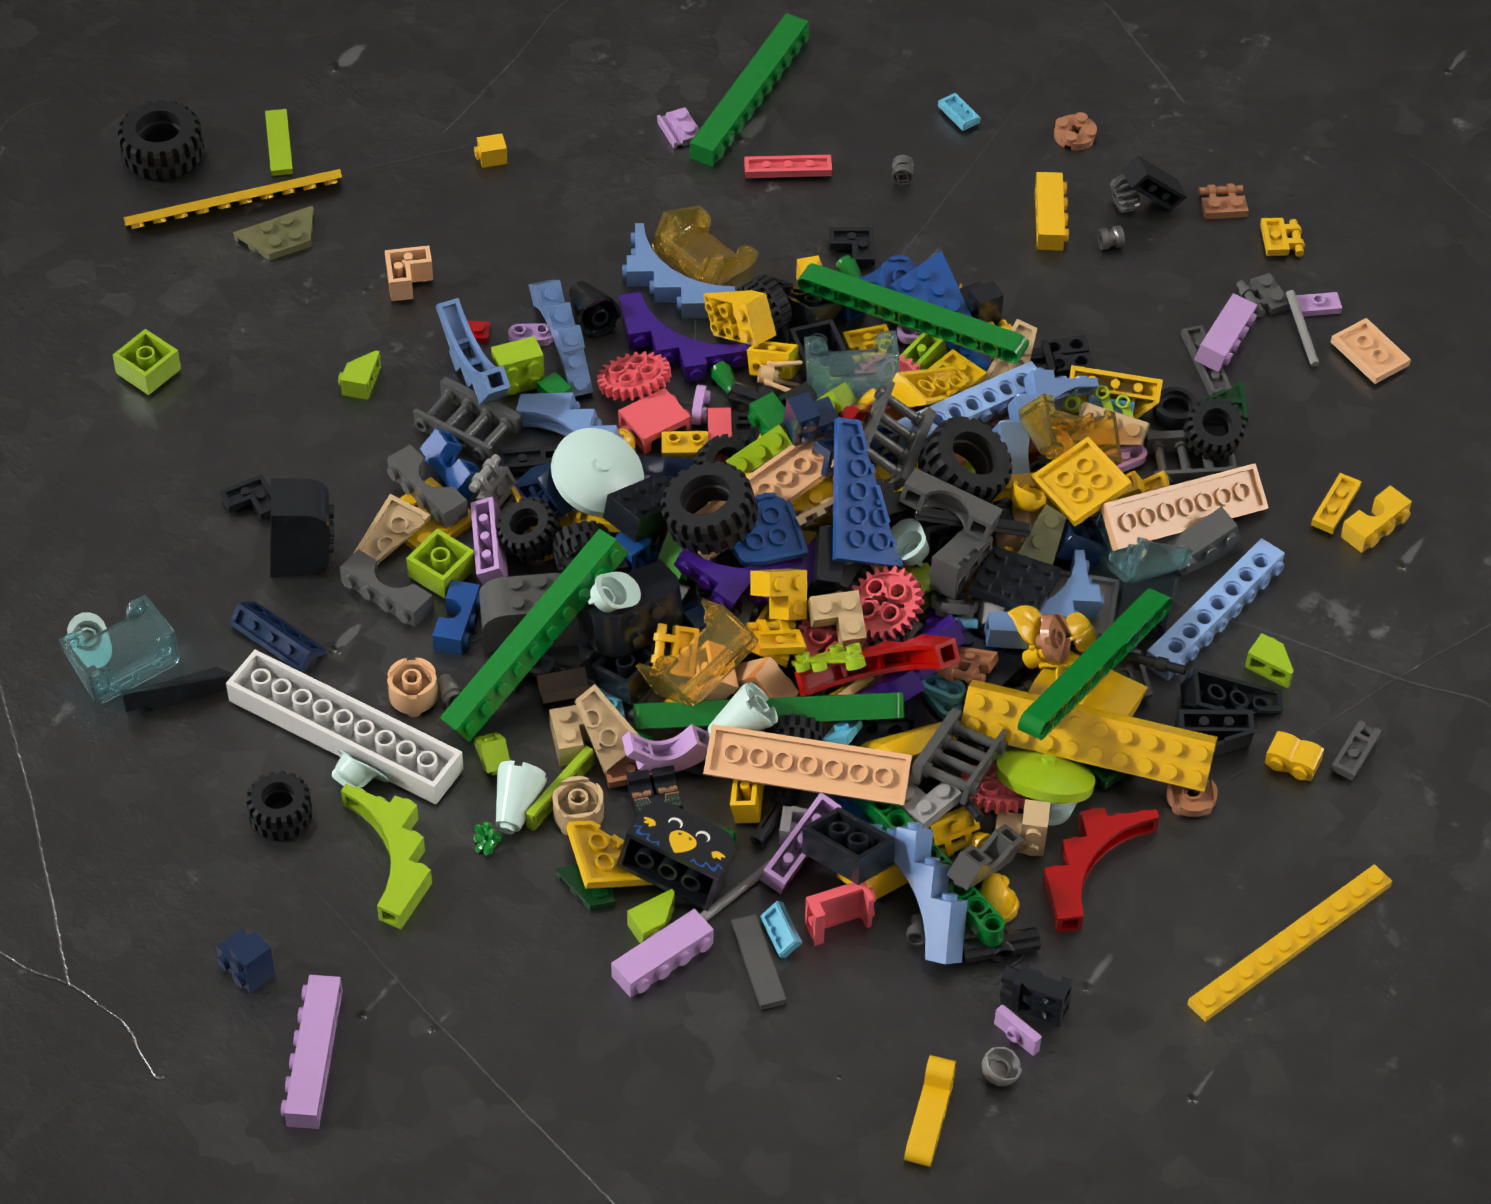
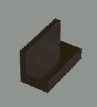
M585 667L536 676L541 705L577 699L591 687L588 685Z

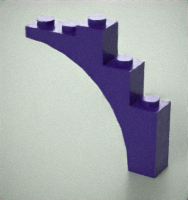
M641 292L618 295V305L621 309L620 318L629 350L651 346L655 356L661 354L662 358L666 357L669 364H680L684 382L707 379V372H710L711 368L721 361L731 365V368L749 366L747 356L748 344H711L683 336L665 326L652 314L645 304Z
M815 538L807 545L809 552L807 557L782 561L765 567L735 568L719 565L703 559L685 548L677 557L674 566L678 568L680 573L695 580L701 588L712 592L708 601L716 609L724 611L726 614H729L743 594L752 603L764 608L769 601V597L751 595L750 571L772 569L807 570L808 590L812 584Z
M931 606L926 608L927 620L921 634L955 637L957 647L967 641L963 634L967 630L960 619L955 621L951 614L946 617L935 615V609ZM919 669L887 673L858 692V694L903 692L905 702L923 691L925 687L922 680L939 669Z

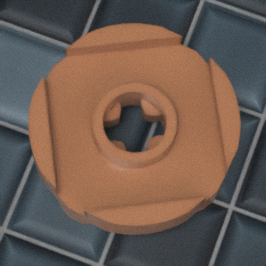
M1078 112L1057 118L1054 128V139L1060 146L1064 148L1065 145L1071 146V150L1078 151L1093 145L1097 136V127L1088 118L1087 114Z
M1061 614L1042 615L1040 634L1036 636L1037 648L1042 649L1048 664L1066 661L1070 653L1071 642L1070 639H1066L1065 631H1069V627Z
M1212 779L1211 782L1208 780L1205 792L1168 783L1166 792L1167 801L1172 807L1173 813L1178 816L1184 815L1188 817L1209 815L1216 804L1218 796L1217 786ZM1189 790H1192L1193 793L1198 794V796L1191 797L1187 794Z

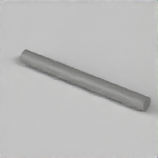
M1289 290L1286 292V296L1311 367H1316L1319 365V360L1295 291Z
M770 860L766 861L715 901L708 911L704 910L701 912L700 915L706 922L758 882Z

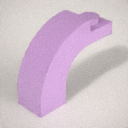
M692 724L679 735L663 741H651L629 731L622 736L625 747L624 751L627 757L636 760L638 770H649V773H651V769L674 765L675 772L690 768L706 759L709 744L708 731Z

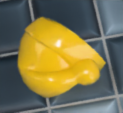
M993 873L984 879L978 891L1003 917L1006 924L1017 916L1020 903L1015 892L1008 887V877L1000 873Z

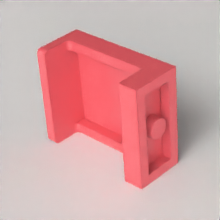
M666 388L618 410L619 427L630 431L634 435L636 446L643 454L652 451V441L662 437V432L674 431L680 427L684 431H690L691 415L689 411L683 409L675 395H671Z
M852 882L806 897L805 928L813 945L817 946L824 943L826 928L856 918H862L866 928L872 927V917L875 916L873 905L876 902L873 888H868L866 882L860 885Z

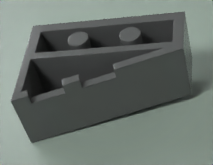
M1222 506L1162 545L1167 559L1181 576L1244 549L1238 525Z

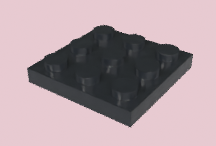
M993 546L970 585L968 595L1011 610L1026 605L1032 606L1041 612L1061 576L1062 568L1009 551L1005 548Z

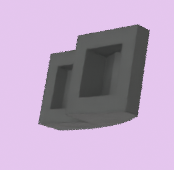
M915 615L919 622L912 621L910 623L913 629L906 628L905 636L902 637L901 642L921 635L925 626L923 618Z

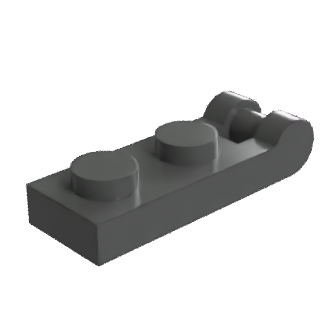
M1359 720L1332 763L1330 770L1353 781L1373 747L1379 741L1383 730L1377 727H1369L1367 722Z

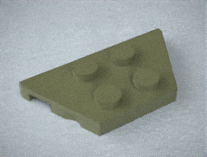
M309 206L233 232L234 239L237 242H245L248 244L249 249L260 253L268 260L311 247L314 208Z

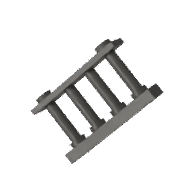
M446 376L440 382L441 398L427 413L417 408L413 411L414 426L420 431L431 434L435 428L451 432L463 447L462 451L484 462L493 456L492 446L505 431L518 435L522 430L521 413L496 401L479 405L474 390ZM448 403L460 406L446 423L435 418ZM467 412L478 415L479 417L465 432L455 428V425ZM487 421L498 425L484 442L473 437Z
M890 381L884 387L881 385L874 394L876 399L863 427L868 447L872 439H874L897 455L899 461L897 465H894L870 447L867 449L869 459L890 473V477H892L890 483H894V491L896 492L904 486L912 474L921 453V446L925 443L937 412L929 407L922 413H916L891 395L895 382ZM887 404L911 420V424H913L911 430L884 413ZM880 421L904 438L906 443L903 448L877 430Z
M1225 428L1205 429L1213 436L1227 434ZM1183 430L1147 432L1144 447L1147 450V454H1155L1158 471H1154V474L1164 470L1168 475L1170 486L1243 467L1237 466L1233 453L1232 455L1228 454L1226 458L1227 467L1214 468L1212 457H1208L1207 460L1203 459L1204 468L1191 469L1187 452H1194L1195 449L1192 448L1190 450L1188 448L1189 441H1185V432ZM1164 453H1178L1181 469L1168 470Z
M952 708L914 761L909 782L919 785L924 777L928 778L930 776L963 790L960 804L965 805L970 797L974 798L976 796L980 782L998 755H1004L1008 746V742L1005 741L1007 730L1002 729L996 739L963 726L962 722L959 721L962 711ZM953 735H961L989 747L987 753L954 740ZM943 749H952L978 760L980 763L975 767L943 753ZM940 762L970 775L968 781H965L933 767V764Z

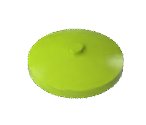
M1023 748L1008 749L1003 756L998 755L994 769L998 780L1007 788L1025 797L1056 804L1078 803L1088 799L1092 795L1095 786L1094 774L1081 762Z

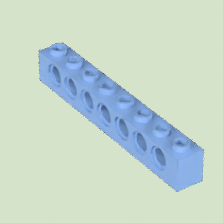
M1032 361L1027 362L929 406L937 413L927 437L941 422L951 417L959 418L964 416L969 417V420L975 418L985 423L996 414H1004L1008 411L1007 405L1016 395L1026 393L1023 379L1032 369L1037 367ZM927 408L922 409V410H920V411H918V412L922 413V412L925 411ZM907 417L897 421L907 429H912L913 424H911V420ZM900 435L898 445L903 448L906 442Z
M1261 538L1147 650L1146 656L1154 658L1161 656L1168 658L1170 662L1185 665L1189 660H1194L1199 650L1203 646H1208L1214 635L1218 631L1222 632L1227 626L1228 621L1232 617L1236 618L1241 612L1242 607L1246 603H1251L1256 593L1260 589H1265L1274 575L1278 576L1284 568L1283 559L1285 553ZM1146 666L1167 681L1174 675H1179L1169 671L1166 673L1155 671L1154 667Z

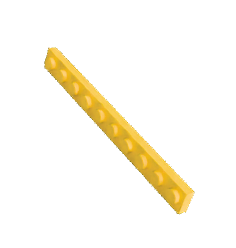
M340 169L123 218L125 226L131 225V229L144 227V222L150 220L153 221V224L166 222L165 217L174 215L175 219L188 217L187 212L196 210V214L209 212V207L217 206L218 210L231 207L230 202L239 201V205L251 203L252 198L260 196L261 200L273 198V193L279 191L282 192V195L295 193L294 188L303 186V190L316 188L315 183L324 182L325 186L338 183L337 178H341L342 174Z
M1375 864L1189 998L1187 1005L1205 1022L1390 888L1392 880Z

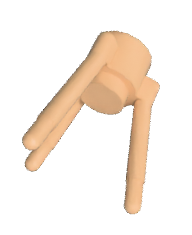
M767 361V365H760L757 383H763L764 386L787 392L791 388L783 385L796 387L800 384L778 378L779 370H776L775 367L802 365L803 362Z

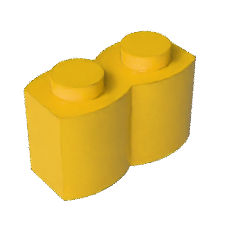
M1277 731L1266 753L1265 764L1274 771L1288 772L1298 780L1312 781L1322 761L1324 748L1316 743L1300 740L1292 734Z

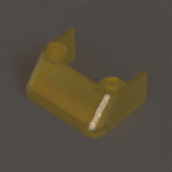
M704 599L700 603L706 610L704 621L707 626L676 657L670 655L660 656L655 660L652 667L641 663L636 665L657 695L687 706H693L701 702L758 644V638L725 606Z

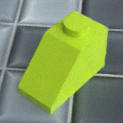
M922 333L898 358L904 354L906 361L913 358L914 364L919 363L920 370L929 369L947 354L946 341Z
M373 351L346 364L344 371L340 372L338 377V385L341 386L343 396L369 400L381 369L380 351Z
M1261 633L1248 651L1245 668L1288 689L1291 685L1294 670L1284 644L1275 638Z
M498 732L474 737V745L483 770L487 773L491 772V775H498L499 764L510 760L505 737Z
M673 889L627 911V925L640 944L669 925L675 907V892Z

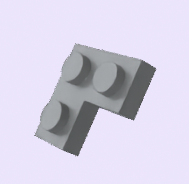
M909 782L905 806L900 807L913 820L923 823V828H928L961 801L962 792L956 787L941 782L928 794H925L915 784Z

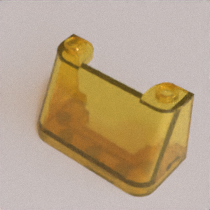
M699 205L664 211L652 241L654 252L680 274L700 282L720 286L754 265L759 254L757 250L749 245L739 247L735 254L708 232L711 225V217Z
M1045 393L1019 409L1020 422L1041 455L1046 458L1056 459L1089 437L1116 466L1123 463L1115 412L1105 410L1103 412L1104 416L1094 417V413L1089 412L1081 417L1055 410L1053 396Z

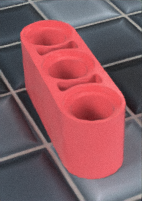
M731 407L708 408V441L717 435L720 437L723 434H728L731 437ZM721 454L715 456V462L727 463L726 460L729 459V457Z

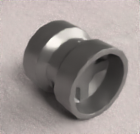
M908 155L896 156L892 163V180L898 185H908L913 181L914 161Z
M1121 225L1113 226L1112 229L1099 228L1097 230V240L1101 250H1107L1112 246L1115 248L1124 247L1125 236Z

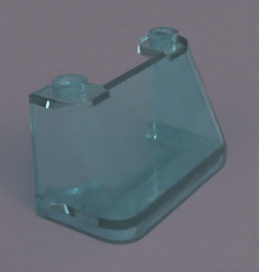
M896 330L880 332L874 338V349L828 352V345L824 338L819 336L804 337L807 382L809 386L814 388L817 395L816 399H819L844 382L847 383L855 397L860 399L871 388L877 390L881 385L883 387L894 379L896 373L900 372Z
M1100 512L1096 526L1108 549L1099 558V561L1123 582L1134 584L1183 569L1190 563L1193 550L1188 546L1155 542L1156 540L1149 541L1141 537L1137 539L1139 544H1129L1127 548L1113 551L1103 516Z
M146 594L132 600L128 604L126 619L85 640L81 633L73 632L59 639L63 652L95 703L102 704L119 696L121 690L132 689L168 670L180 658L175 630Z

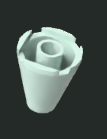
M747 682L742 685L708 726L707 736L710 739L712 724L762 731L778 722L776 709L774 706L769 708L766 703L769 698L760 687L752 682L749 684Z
M509 760L499 764L496 825L505 834H514V832L520 831L526 821V811L538 799L547 783L546 773L529 763L523 762L522 766L514 765L515 761Z

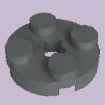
M934 592L931 594L930 606L935 609V615L946 617L949 614H957L962 618L970 619L974 617V613L979 609V598L974 597L972 600L967 598L968 593L960 592L954 600L940 593V596H936Z

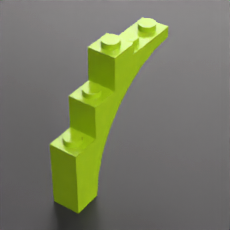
M846 382L819 398L822 399L829 396L837 414H840L846 406H850L858 401ZM782 422L727 459L726 462L736 466L737 469L742 470L744 473H751L793 443Z
M345 784L341 790L343 806L359 814L374 827L383 839L390 854V876L386 890L377 905L378 918L380 921L402 929L432 885L431 869L423 863H418L425 852L424 837L417 831L412 830L419 819L417 804L410 799H403L396 795L391 802H388L385 798L371 795L360 787Z

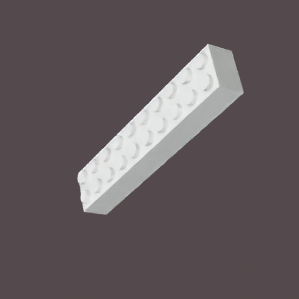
M257 650L250 654L226 682L230 702L340 757L341 755L338 750H342L353 759L378 770L390 782L434 804L439 802L464 770L462 751Z

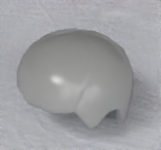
M992 1047L985 1054L981 1063L983 1075L988 1082L995 1086L1005 1087L1011 1085L1022 1072L1019 1058L1014 1051L1006 1047Z

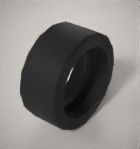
M1165 388L1161 390L1159 403L1153 407L1154 419L1166 429L1183 430L1192 407L1198 403L1197 398L1185 388ZM1167 403H1178L1185 406L1189 411L1184 414H1172L1164 410L1162 406Z

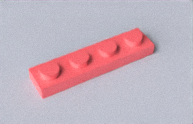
M831 155L744 157L745 178L832 176Z

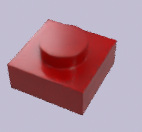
M468 321L477 343L489 344L491 322Z

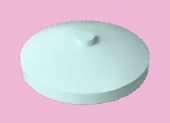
M584 428L570 433L560 442L551 461L552 478L561 496L571 506L591 516L603 517L607 494L644 480L641 461L633 448L618 435L603 429Z

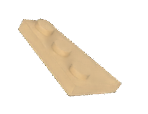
M1083 401L1069 442L1071 446H1075L1089 437L1097 446H1142L1150 424Z
M390 494L354 553L359 549L377 560L378 565L432 519V516Z
M833 496L821 501V505L813 509L811 507L807 508L796 516L801 530L833 514Z
M594 684L575 700V703L602 769L606 773L627 756L624 751L625 747L622 736L628 731L636 735L638 733Z

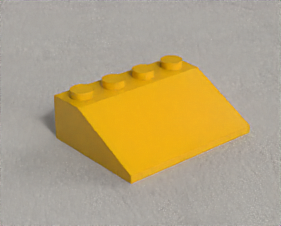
M1070 651L1067 660L1061 663H1067L1070 667L1081 655ZM1044 667L1028 692L1041 695L1056 680V667ZM1111 670L1079 704L1133 717L1148 687Z

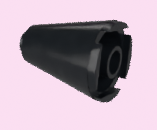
M585 281L574 283L569 290V296L581 331L585 335H593V337H601L613 331L616 327L617 319L621 317V309L618 303Z

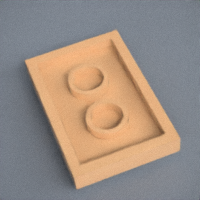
M1367 318L1340 331L1331 338V343L1374 384L1410 365L1411 359Z

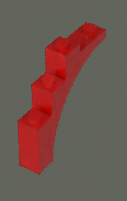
M921 634L904 642L884 641L867 649L862 648L861 654L864 655L866 666L857 670L848 671L845 663H827L828 669L821 672H813L811 665V669L808 671L794 673L800 695L808 696L840 684L881 674L919 669L941 670L961 662L955 637Z
M1090 808L1080 811L1078 827L1081 837L1073 836L1063 839L1060 853L1063 865H1053L1044 868L1042 883L1056 933L1082 930L1084 918L1081 901L1082 888L1093 866L1107 852L1119 844L1137 836L1157 832L1159 822L1157 809L1140 810L1126 814L1116 813L1111 816H1107L1105 808Z

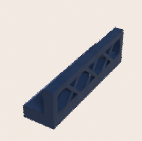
M885 424L877 426L879 432L899 444L900 435ZM833 436L815 441L813 450L824 456L821 474L825 477L834 475V466L831 467L832 460L834 459ZM872 439L869 446L871 449L888 461L895 460L896 454L888 450V453L882 454L886 447Z
M638 456L643 467L644 479L660 473L671 481L673 477H678L680 471L683 469L686 471L690 469L691 465L695 464L693 463L694 458Z
M256 601L238 603L229 623L292 668L302 673L306 672L312 657L324 656L326 652L325 648Z

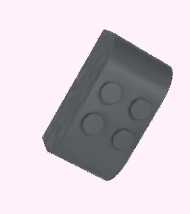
M560 573L500 577L486 582L480 588L479 601L484 653H495L561 575ZM577 615L549 648L579 646L581 633Z

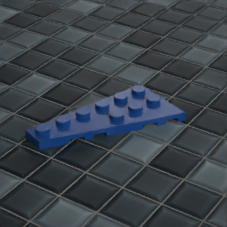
M942 250L893 282L890 286L891 290L972 317ZM946 341L947 353L953 349L984 371H988L992 364L990 356Z
M838 417L834 420L833 560L881 567L887 566L889 568L897 566L900 569L904 567L903 562L897 554V542L895 537H892L889 526L890 518L880 485L876 483L874 476L876 471L874 464H871L867 452L869 447L861 420Z

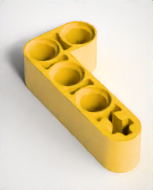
M933 1055L929 1056L924 1085L907 1142L904 1161L931 1167L954 1084L957 1061Z

